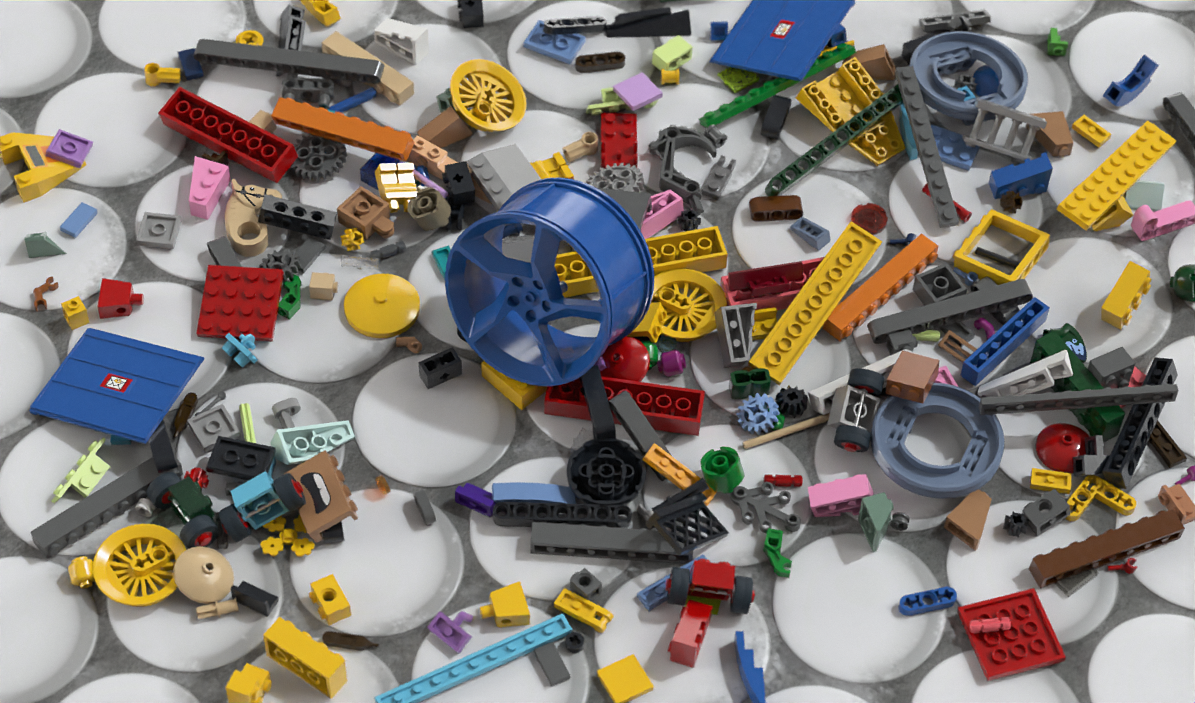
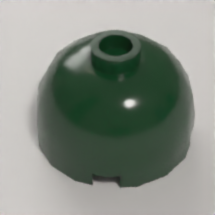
M1195 264L1181 266L1176 270L1174 276L1170 278V287H1173L1175 295L1184 301L1195 302Z

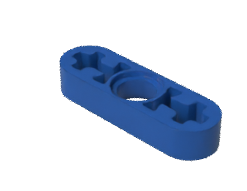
M942 587L905 595L900 599L899 611L905 616H912L950 608L956 602L957 593L951 587ZM930 598L933 600V604L926 605L922 599ZM905 603L912 605V608H909Z

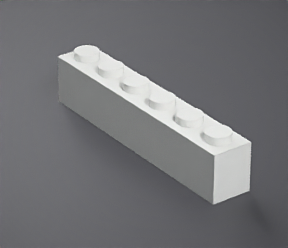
M904 349V350H903V351H907V352H910V353L917 354V353L912 352V351L907 350V349ZM902 351L862 369H869L883 375V388H885L887 378ZM849 374L808 392L812 410L822 415L829 413L836 388L847 386Z

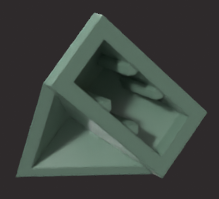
M46 232L27 234L24 238L29 258L67 254L47 236Z

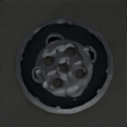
M615 438L592 439L583 443L582 447L577 451L574 450L567 463V481L574 495L585 504L627 505L643 489L646 480V465L642 460V455L631 448L630 444Z

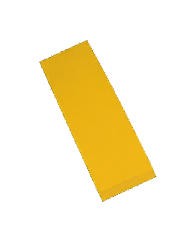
M300 0L307 10L326 27L341 20L338 8L328 0Z

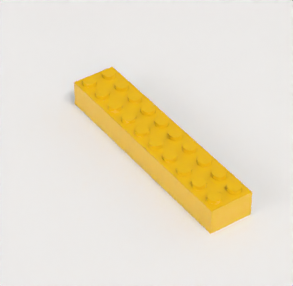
M718 226L645 239L652 258L654 277L672 269H691L707 272L726 268L728 254ZM576 251L557 255L555 269L559 281H564L568 286V290L563 293L564 298L598 292L591 271Z

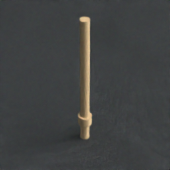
M830 412L742 442L743 447L748 449L827 422Z

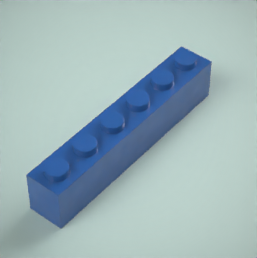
M1034 297L963 362L960 376L976 386L1046 322L1050 307Z

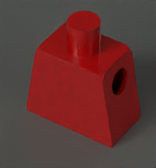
M102 278L97 306L100 319L129 316L132 313L133 305L144 304V295L134 294L133 286L130 282Z

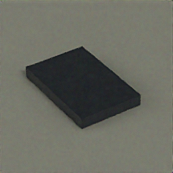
M218 436L207 463L206 472L249 481L265 471L269 472L276 453V447Z

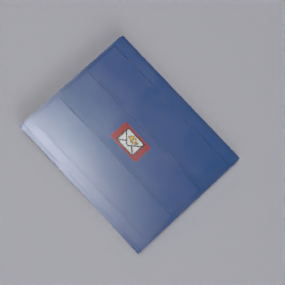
M752 0L709 62L802 82L856 2L855 0Z
M87 328L34 400L29 411L34 415L39 414L146 444L205 358L105 331Z

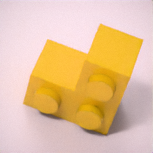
M246 663L242 672L235 670L226 686L228 702L262 703L265 692L268 693L272 686L270 672Z

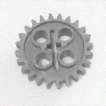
M614 163L613 167L607 165L606 169L600 168V172L594 171V175L589 176L590 180H586L587 184L595 188L640 192V190L644 189L643 185L645 184L640 169H636L635 165L630 167L629 163L626 166L623 163L619 166Z

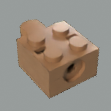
M362 186L337 208L338 223L348 229L357 228V231L363 233V239L365 240L374 233L379 234L383 238H389L394 234V222L389 220V203Z

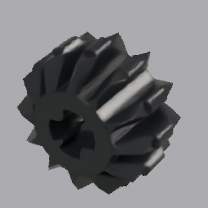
M788 385L787 389L781 388L780 393L776 395L775 400L779 407L777 409H779L781 414L785 413L786 418L789 415H792L794 419L797 414L802 416L808 407V395H805L804 389L798 390L797 386L791 388Z

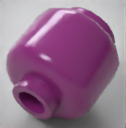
M678 350L662 353L660 360L657 362L659 372L663 371L666 377L682 374L686 368L684 354H680Z

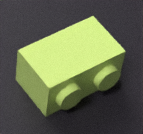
M678 35L653 51L652 64L660 71L661 69L674 71L692 59L693 47Z

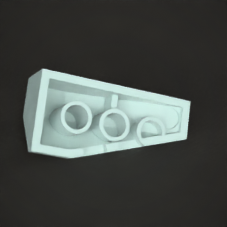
M349 420L278 429L270 444L272 447H276V459L291 465L303 463L324 450L328 452L354 439L355 435Z

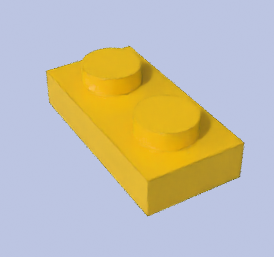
M1085 115L1072 124L1074 131L1098 148L1105 144L1112 135Z
M1032 468L1030 489L1043 491L1056 489L1058 493L1070 494L1072 474Z

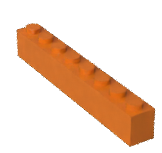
M279 97L271 115L275 124L407 162L414 145L411 134L406 131L399 132L389 126H378L372 121L364 122L354 116L350 118L340 112H330L323 107H312L306 102L298 103L291 98L284 99Z
M921 233L842 301L826 320L823 329L839 341L845 336H850L854 328L861 326L869 315H874L881 305H885L893 294H898L906 283L909 284L916 274L922 273L929 263H933L937 259L938 245Z

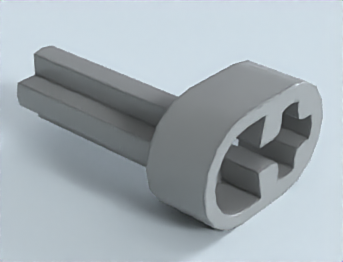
M288 398L275 403L272 406V411L275 418L280 420L282 428L295 427L291 416L301 410L297 398Z

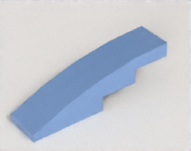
M522 482L492 484V500L494 503L575 504V495L570 487Z

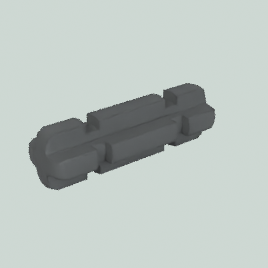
M401 240L396 242V245L393 243L379 248V251L377 249L370 252L371 259L375 262L381 260V257L384 259L397 254V252L401 253L406 250V245Z
M219 512L215 514L216 525L219 529L217 547L218 549L228 548V534L224 531Z

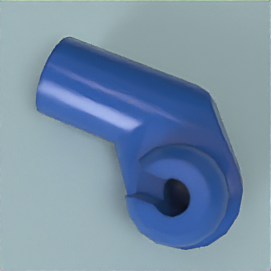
M420 165L415 168L417 172L430 179L428 169L425 166ZM417 180L416 183H415V184H416V189H417V187H418L419 185H421V186H423V187L425 186L424 184H422V183L419 182L418 180Z

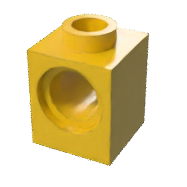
M79 296L61 303L64 317L71 330L90 323L87 309Z

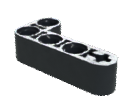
M594 365L588 372L579 377L592 422L593 437L597 440L603 438L616 439L615 423L598 365Z

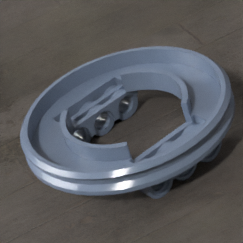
M948 32L925 40L915 49L909 65L914 67L924 103L942 114L961 119L966 126L973 125L979 111L974 104L976 98L964 101L966 92L959 91L946 84L940 77L942 73L950 75L957 70L965 71L971 68L976 60L981 61L996 72L1000 83L997 93L978 98L1016 109L1023 101L1028 86L1027 70L1017 54L1005 44L991 37L972 32ZM988 111L983 122L995 119V113Z
M934 382L923 404L892 395L881 404L873 420L871 447L879 467L897 485L925 497L956 498L980 489L995 475L1004 451L1002 426L995 414L980 415L979 405L981 399L978 396L954 385ZM927 413L944 414L958 420L966 427L972 439L960 463L946 466L932 465L917 459L909 452L905 446V441L908 434L912 431L917 416Z

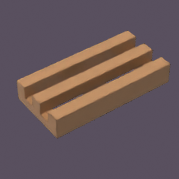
M950 330L938 344L940 348L962 363L966 359L948 348L944 343H948L967 357L971 354L949 340L950 336L973 351V353L977 350V348Z

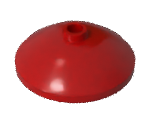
M626 336L618 342L607 346L602 355L607 368L600 371V374L603 377L641 382L649 369V352L641 341Z
M1056 423L1049 425L1037 437L1035 444L1037 456L1051 470L1073 474V457L1086 455L1085 437L1090 436L1084 430L1072 424Z

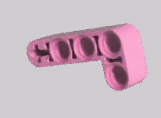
M1191 200L1155 212L1148 205H1143L1135 211L1131 227L1141 241L1155 238L1194 224L1195 205Z

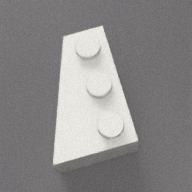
M386 18L374 30L375 43L415 65L429 53L428 28Z

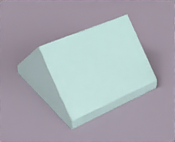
M1138 180L1124 194V198L1130 209L1137 210L1143 205H1148L1152 211L1161 210L1165 184L1155 181Z

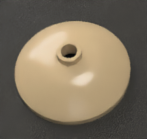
M208 547L189 548L178 557L174 565L173 575L177 587L186 597L195 602L203 604L215 603V601L218 602L224 599L231 591L230 588L234 583L233 569L228 560L214 549Z

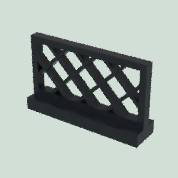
M703 493L656 510L645 523L649 530L656 528L679 556L724 538L729 534L726 528L704 504L707 498ZM699 511H701L706 517L699 515ZM688 517L695 519V522L688 520ZM676 521L679 522V523H682V524H683V527L677 525V524H676ZM700 522L707 524V527L700 525ZM664 526L671 528V532L668 531ZM688 526L691 527V528H694V529H695V532L689 530V529H688ZM712 527L716 528L719 532L712 530ZM676 531L683 533V537L676 534ZM700 531L703 532V533H706V534H707V537L701 535V534H700ZM689 536L696 539V542L690 540ZM678 542L683 543L684 547L682 548Z

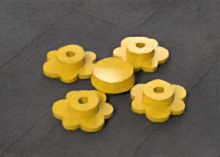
M282 515L263 525L270 532L281 531L280 538L268 537L267 540H263L260 543L264 554L269 553L270 556H277L284 549L282 544H293L291 551L295 552V555L298 557L311 554V550L315 547L314 542L309 541L308 538H297V532L303 531L307 533L301 515L294 519V529H284L286 519L282 518Z

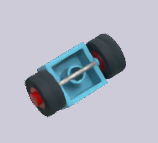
M265 471L231 490L234 503L220 510L219 516L224 531L235 542H239L252 534L250 525L256 530L284 513L295 511L299 507L304 506L306 500L303 488L290 473H286L273 481Z

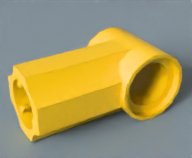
M148 63L144 67L145 82L149 86H157L161 82L180 83V68L160 67L157 63Z

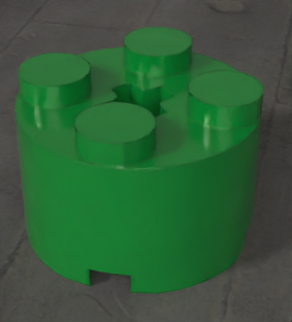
M720 447V450L717 451L712 449L701 458L700 464L705 482L714 491L729 494L745 477L738 453L733 448Z

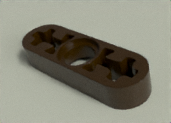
M622 52L581 55L575 60V69L580 73L621 69L625 66L626 57ZM602 60V61H604L605 63H604V64H597L596 61Z

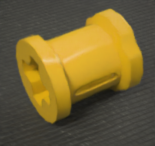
M661 69V85L665 83H676V85H679V69L675 71Z

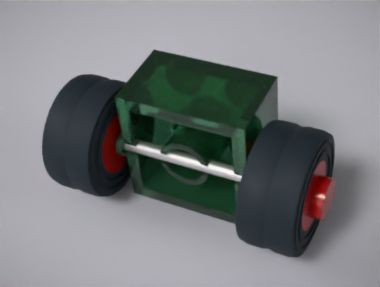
M168 472L158 476L151 482L147 489L148 498L158 509H166L172 506V510L184 524L179 536L187 549L208 547L216 540L219 529L213 520V517H215L211 509L213 503L208 495L204 496L202 494V489L197 481L193 482L189 476L181 480L177 474Z

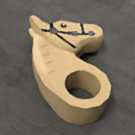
M234 178L231 179L233 193L225 209L226 234L233 249L238 254L245 257L257 256L268 247L266 224L259 223V217L257 216L260 214L264 195L282 198V194L278 190L255 185L243 187ZM249 233L259 235L258 237L252 240H244L241 238L243 235Z

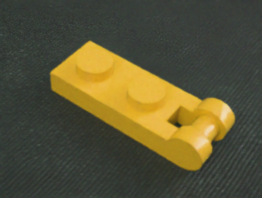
M566 588L562 590L554 602V608L593 627L598 633H603L607 628L606 624L611 622L614 617L610 611ZM595 616H600V620L596 619Z

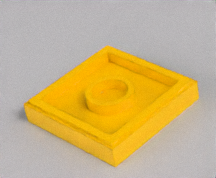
M634 654L597 670V676L614 703H627L654 690L652 682Z

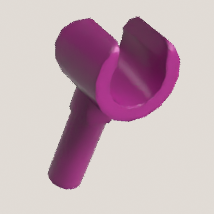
M1195 465L1189 467L1186 470L1188 475L1175 482V485H1182L1189 480L1195 481Z

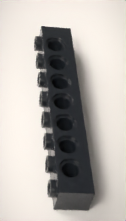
M1155 357L1142 386L1174 384L1178 374L1173 359ZM1165 402L1133 404L1103 469L1106 482L1117 488L1127 489Z

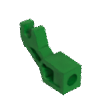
M293 274V278L289 277V280L292 282L283 281V287L289 293L285 294L278 306V314L289 320L301 308L302 283L299 276Z
M768 528L763 552L766 553L774 572L780 577L789 578L791 570H786L784 567L791 568L792 561L780 554L783 531Z

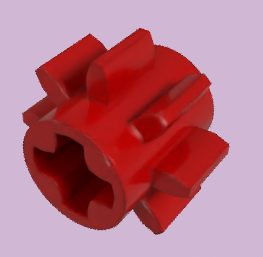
M195 467L190 472L186 471L183 480H185L184 484L188 490L200 492L202 488L207 489L209 480L204 469Z

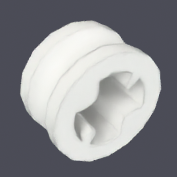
M141 498L135 510L144 517H151L152 511L156 507L150 500Z

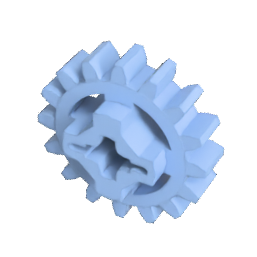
M756 393L755 398L749 395L748 401L743 400L744 406L738 407L741 412L737 413V416L739 418L738 422L744 431L748 430L750 434L756 431L760 435L761 430L767 433L768 427L774 428L772 423L778 422L776 416L780 415V412L777 409L779 408L772 397L768 398L765 393L761 397L759 393Z

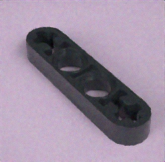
M598 16L548 19L544 21L543 32L549 35L605 31L607 20Z

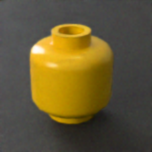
M85 556L71 561L68 567L71 583L75 586H80L81 589L91 587L93 585L92 582L95 581L93 561Z

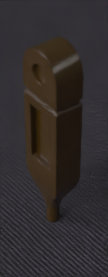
M193 392L186 394L176 416L174 438H177L178 434L187 428V420L192 417L197 406L198 398Z
M327 631L322 635L323 643L330 647L335 646L337 648L359 651L369 647H379V644L373 643L361 635L336 633L333 631Z

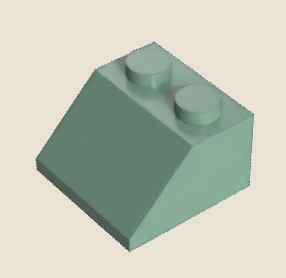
M885 492L864 497L861 501L858 521L872 552H876L888 530L889 521H891L893 503L891 499L887 498Z

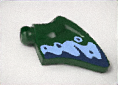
M1065 323L1061 328L1043 330V336L1055 331L1082 363L1086 362L1087 352L1084 341L1073 326Z

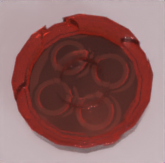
M867 203V205L860 204L853 209L851 221L870 234L875 235L881 233L886 228L888 216L886 211L879 205Z

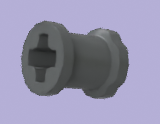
M714 124L709 126L704 132V136L710 139L716 148L723 146L727 140V135L717 130V126Z

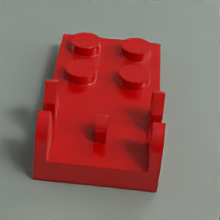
M601 113V168L606 169L607 165L613 167L614 163L617 166L621 163L626 166L629 163L630 167L635 165L637 169V113Z

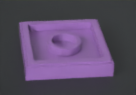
M59 129L46 151V156L81 168L93 146V141Z

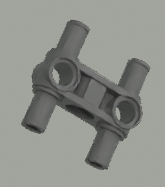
M288 73L287 78L282 81V98H291L296 102H319L318 108L323 107L329 110V104L334 100L335 84L331 78H298V74Z

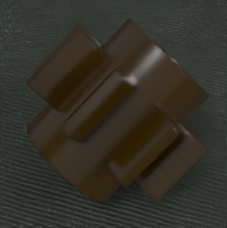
M1007 191V195H1002L1000 205L1003 208V212L1015 214L1016 209H1021L1023 200L1019 196L1020 193Z

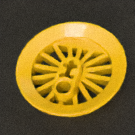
M474 59L459 65L452 74L450 92L453 106L460 118L471 127L485 132L504 131L515 127L524 117L526 97L523 88L515 76L503 66L489 60Z
M672 269L654 277V292L651 303L654 301L660 302L667 312V319L662 327L661 336L673 341L689 342L698 340L717 328L714 312L720 307L727 306V300L723 289L714 279L702 272L691 269ZM683 288L684 293L681 294L679 292V289ZM688 289L694 290L689 297H687ZM679 321L678 330H672ZM683 321L687 332H681Z
M135 524L124 527L111 534L98 548L93 560L95 582L99 589L115 602L135 607L156 604L167 598L178 588L173 572L167 571L174 570L175 562H170V560L175 559L176 561L186 551L185 545L175 533L162 526ZM148 544L146 552L142 553L141 545ZM137 545L138 556H135L130 547ZM126 550L131 559L121 554V552ZM116 558L123 563L113 562V560ZM163 579H169V580H171V581L168 583V582L164 581ZM145 581L154 594L147 595ZM153 582L163 587V589L158 591ZM141 584L142 596L136 597ZM132 588L131 594L129 596L127 592Z

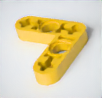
M1096 475L1087 476L1067 501L1070 511L1074 508V505L1077 508L1075 512L1070 513L1065 519L1068 521L1078 520L1094 498L1120 514L1131 515L1135 510L1136 500ZM1092 483H1094L1095 485H1093V486L1091 487L1090 491H1089V490H1088L1089 484L1091 485ZM1111 492L1115 497L1107 498L1104 493ZM1084 495L1087 497V501H1080L1077 496Z

